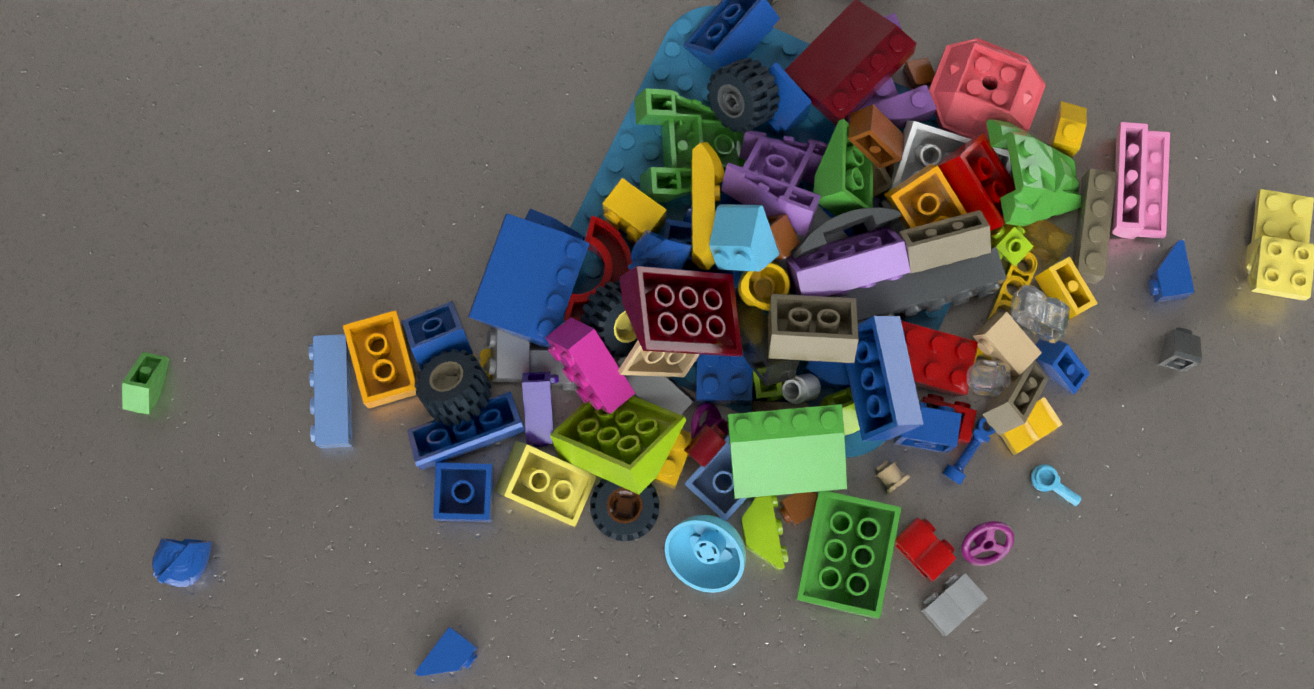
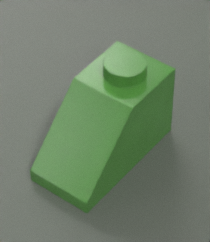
M142 352L122 382V408L124 410L148 415L151 413L160 399L169 357Z

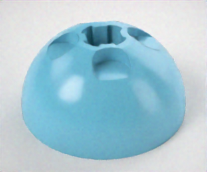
M696 515L686 518L670 531L665 542V557L669 567L682 582L696 590L711 593L728 590L740 580L744 572L746 550L743 540L737 530L722 518L712 515Z

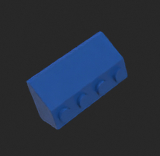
M511 391L488 399L487 406L480 409L481 413L478 416H472V420L468 422L462 420L459 425H454L453 422L450 425H444L443 422L439 423L434 419L408 429L407 433L416 466L420 470L435 467L436 463H443L456 457H462L469 452L488 447L493 443L525 432Z

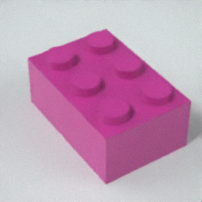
M570 317L545 337L550 345L548 351L555 360L561 361L565 367L562 369V372L570 382H575L578 387L576 393L584 403L590 402L596 410L602 409L611 414L635 394L626 377L619 374L617 363L594 328Z

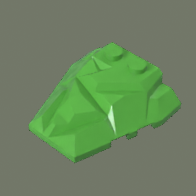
M994 119L986 121L990 146L1009 151L1016 190L1000 198L1005 224L1027 226L1036 221H1043L1051 216H1058L1081 208L1079 182L1076 176L1075 160L1072 157L1010 122Z

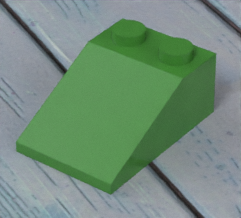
M844 119L839 120L815 174L813 193L821 196L819 204L835 216L853 210L873 208V163L848 140L849 123Z

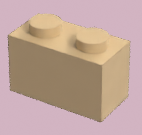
M1008 312L993 314L973 335L978 342L979 349L986 355H989L995 361L997 370L1006 376L1021 375L1042 353Z

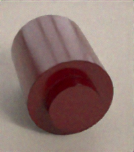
M705 424L684 448V451L705 468L727 443L723 439L726 434L714 424L711 427Z

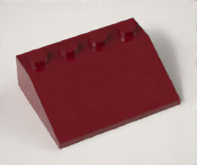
M854 0L784 71L812 101V105L837 126L839 120L844 119L848 121L850 114L858 111L914 54L917 43L896 24L862 2Z
M636 266L620 276L622 304L643 351L739 357L743 355L733 274Z

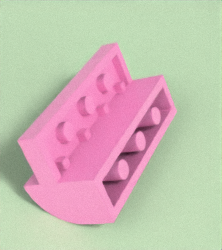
M1121 122L1118 125L1115 172H1117L1112 230L1114 235L1128 239H1135L1136 237L1164 239L1166 237L1170 132L1148 131V124Z

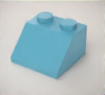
M720 204L717 207L709 246L718 270L760 272L780 255L763 205Z

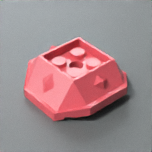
M975 38L946 45L929 92L937 108L934 114L937 118L939 129L969 139L984 133L990 143L986 121L990 119L1010 122L1026 132L1029 131L1046 84L1027 57ZM983 85L990 86L992 90H987Z

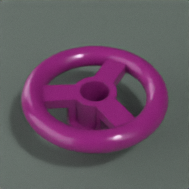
M709 402L700 404L692 416L691 439L696 436L705 424L708 427H711L712 424L716 425L726 434L723 438L725 439L728 436V424L725 419H722L718 408ZM708 411L705 422H703L702 426H699L702 414Z
M989 521L975 526L962 542L961 552L964 559L970 564L977 566H986L998 562L1009 553L1013 546V530L1006 523L999 521ZM996 529L1005 533L1006 541L1004 544L998 543L994 538ZM972 541H974L975 546L970 548ZM993 550L996 552L988 557H975V555L983 551Z

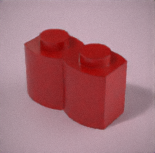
M917 517L896 536L894 545L929 582H932L957 559L953 554L955 549L947 540L942 539L940 541L934 534L936 529L927 519L920 520Z

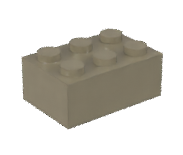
M771 294L768 314V357L770 359L855 362L859 340L856 298Z

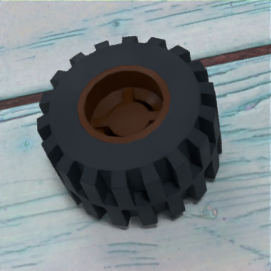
M602 479L593 490L590 499V513L596 527L605 536L616 541H633L643 537L653 528L659 515V496L651 483L640 494H636L608 480Z

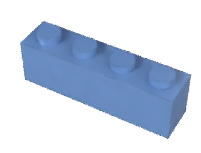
M345 334L313 336V344H309V358L313 360L314 371L309 372L310 387H314V398H310V412L315 417V425L310 427L311 441L315 442V445L319 448L353 447L351 355Z

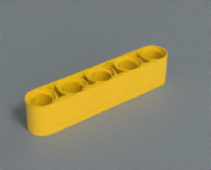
M1028 252L1021 260L1028 265V271L1026 272L1021 271L1017 265L1008 264L1005 271L1007 279L1000 285V289L997 290L984 323L996 313L997 309L1005 310L1015 321L1037 269V259L1032 253ZM1007 285H1014L1018 289V296L1010 295L1007 291ZM977 347L972 375L980 378L988 375L990 371L988 367L985 370L980 369L976 365V358L981 357L990 362L991 371L995 368V361Z

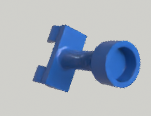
M985 417L979 418L976 421L975 429L972 430L973 438H971L970 443H968L965 450H963L964 452L957 459L958 461L954 465L947 464L942 474L959 485L966 478L964 468L973 457V454H975L974 452H976L982 442H989L991 438L988 436L996 432L991 426L987 431L983 429V423L986 421Z

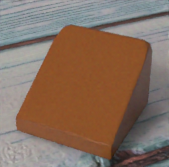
M928 57L908 61L903 67L912 89L923 85H931L935 72Z

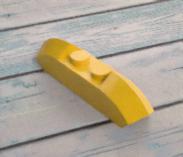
M702 142L692 149V262L699 269L708 271L715 263L709 243L716 215L715 201H720V185L717 184L723 182L724 170L715 150L708 142Z

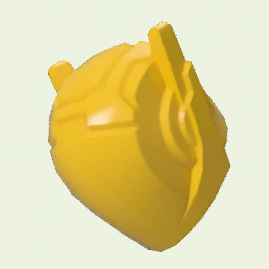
M773 260L760 272L744 271L738 282V291L740 297L748 306H756L762 310L769 311L771 294L790 295V279L787 271L779 266V261L775 262Z

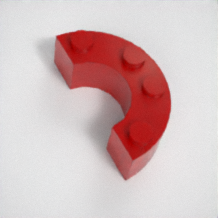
M592 215L585 242L590 243L587 250L595 253L602 260L605 268L604 276L600 284L592 291L583 294H571L564 322L571 317L583 323L580 321L581 315L585 312L582 308L584 304H588L589 295H594L596 293L595 289L599 286L604 288L607 282L615 283V281H620V276L630 271L628 265L632 263L631 252L619 231L608 222Z

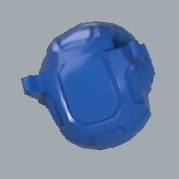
M645 230L632 249V263L628 265V268L632 270L636 266L681 270L688 259L692 245L674 238L669 240L657 233Z
M161 538L152 558L153 576L157 578L160 584L164 582L176 587L193 585L206 570L212 541L198 539L179 541Z

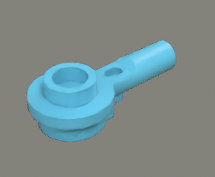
M1042 464L1033 469L1031 482L1037 490L1041 492L1053 490L1074 506L1080 503L1082 497L1060 482V477L1052 466Z

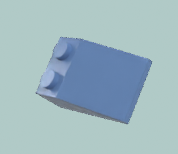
M729 435L724 439L727 443L705 468L700 466L684 483L725 521L747 499L734 498Z

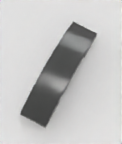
M864 208L838 215L814 230L793 253L794 259L820 251L827 244L826 236L864 223L867 231L871 232L894 223L901 216L900 212L887 208Z

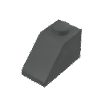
M1178 327L1171 330L1165 336L1158 365L1186 372L1201 364V338L1192 335L1193 332L1186 328Z

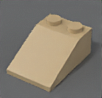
M637 340L618 372L620 375L685 377L700 354L643 351L639 340Z

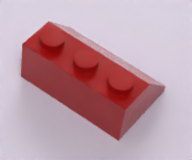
M982 133L947 155L938 164V167L965 211L971 213L980 210L990 225V231L1005 224L1000 198L1016 189L1012 178L993 147L990 146L985 134Z

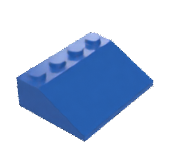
M505 214L468 317L539 346L550 347L545 337L561 324L590 243L567 233Z

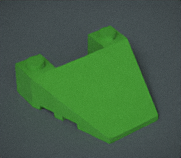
M645 88L634 98L636 124L661 125L664 167H650L639 176L641 192L657 203H667L692 194V149L702 142H708L715 150L722 163L724 175L728 163L743 168L747 160L739 158L745 132H732L729 127L725 128L722 126V122L715 118L714 111H711L710 107L702 105L701 101L696 99L689 100L679 96V93L673 90Z

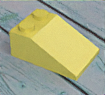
M515 441L494 492L575 527L597 476L527 444Z

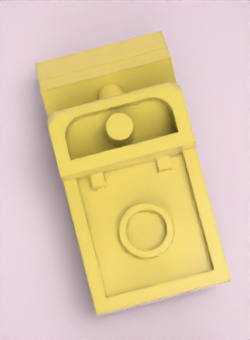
M1264 189L1257 191L1251 243L1247 245L1245 263L1246 268L1250 271L1247 280L1251 292L1304 301L1311 297L1314 272V244L1309 243L1314 198Z

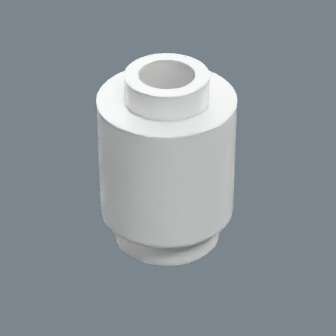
M808 373L789 377L782 387L784 398L793 404L813 401L819 396L821 390L817 377Z

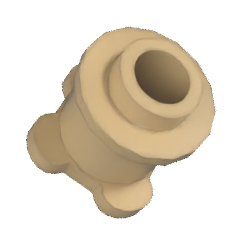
M887 459L876 468L879 473L875 477H879L888 488L886 490L887 494L894 491L911 477L909 473L905 475L896 464L897 460L891 462L890 459Z

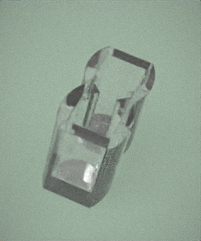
M1023 285L1013 294L1010 316L1021 329L1032 331L1035 336L1044 341L1056 343L1066 335L1070 308L1057 298L1047 297L1036 287Z

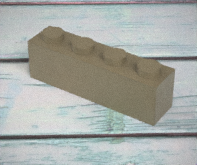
M1090 168L1082 177L1080 191L1082 206L1078 209L1072 261L1085 282L1097 284L1105 277L1117 172Z

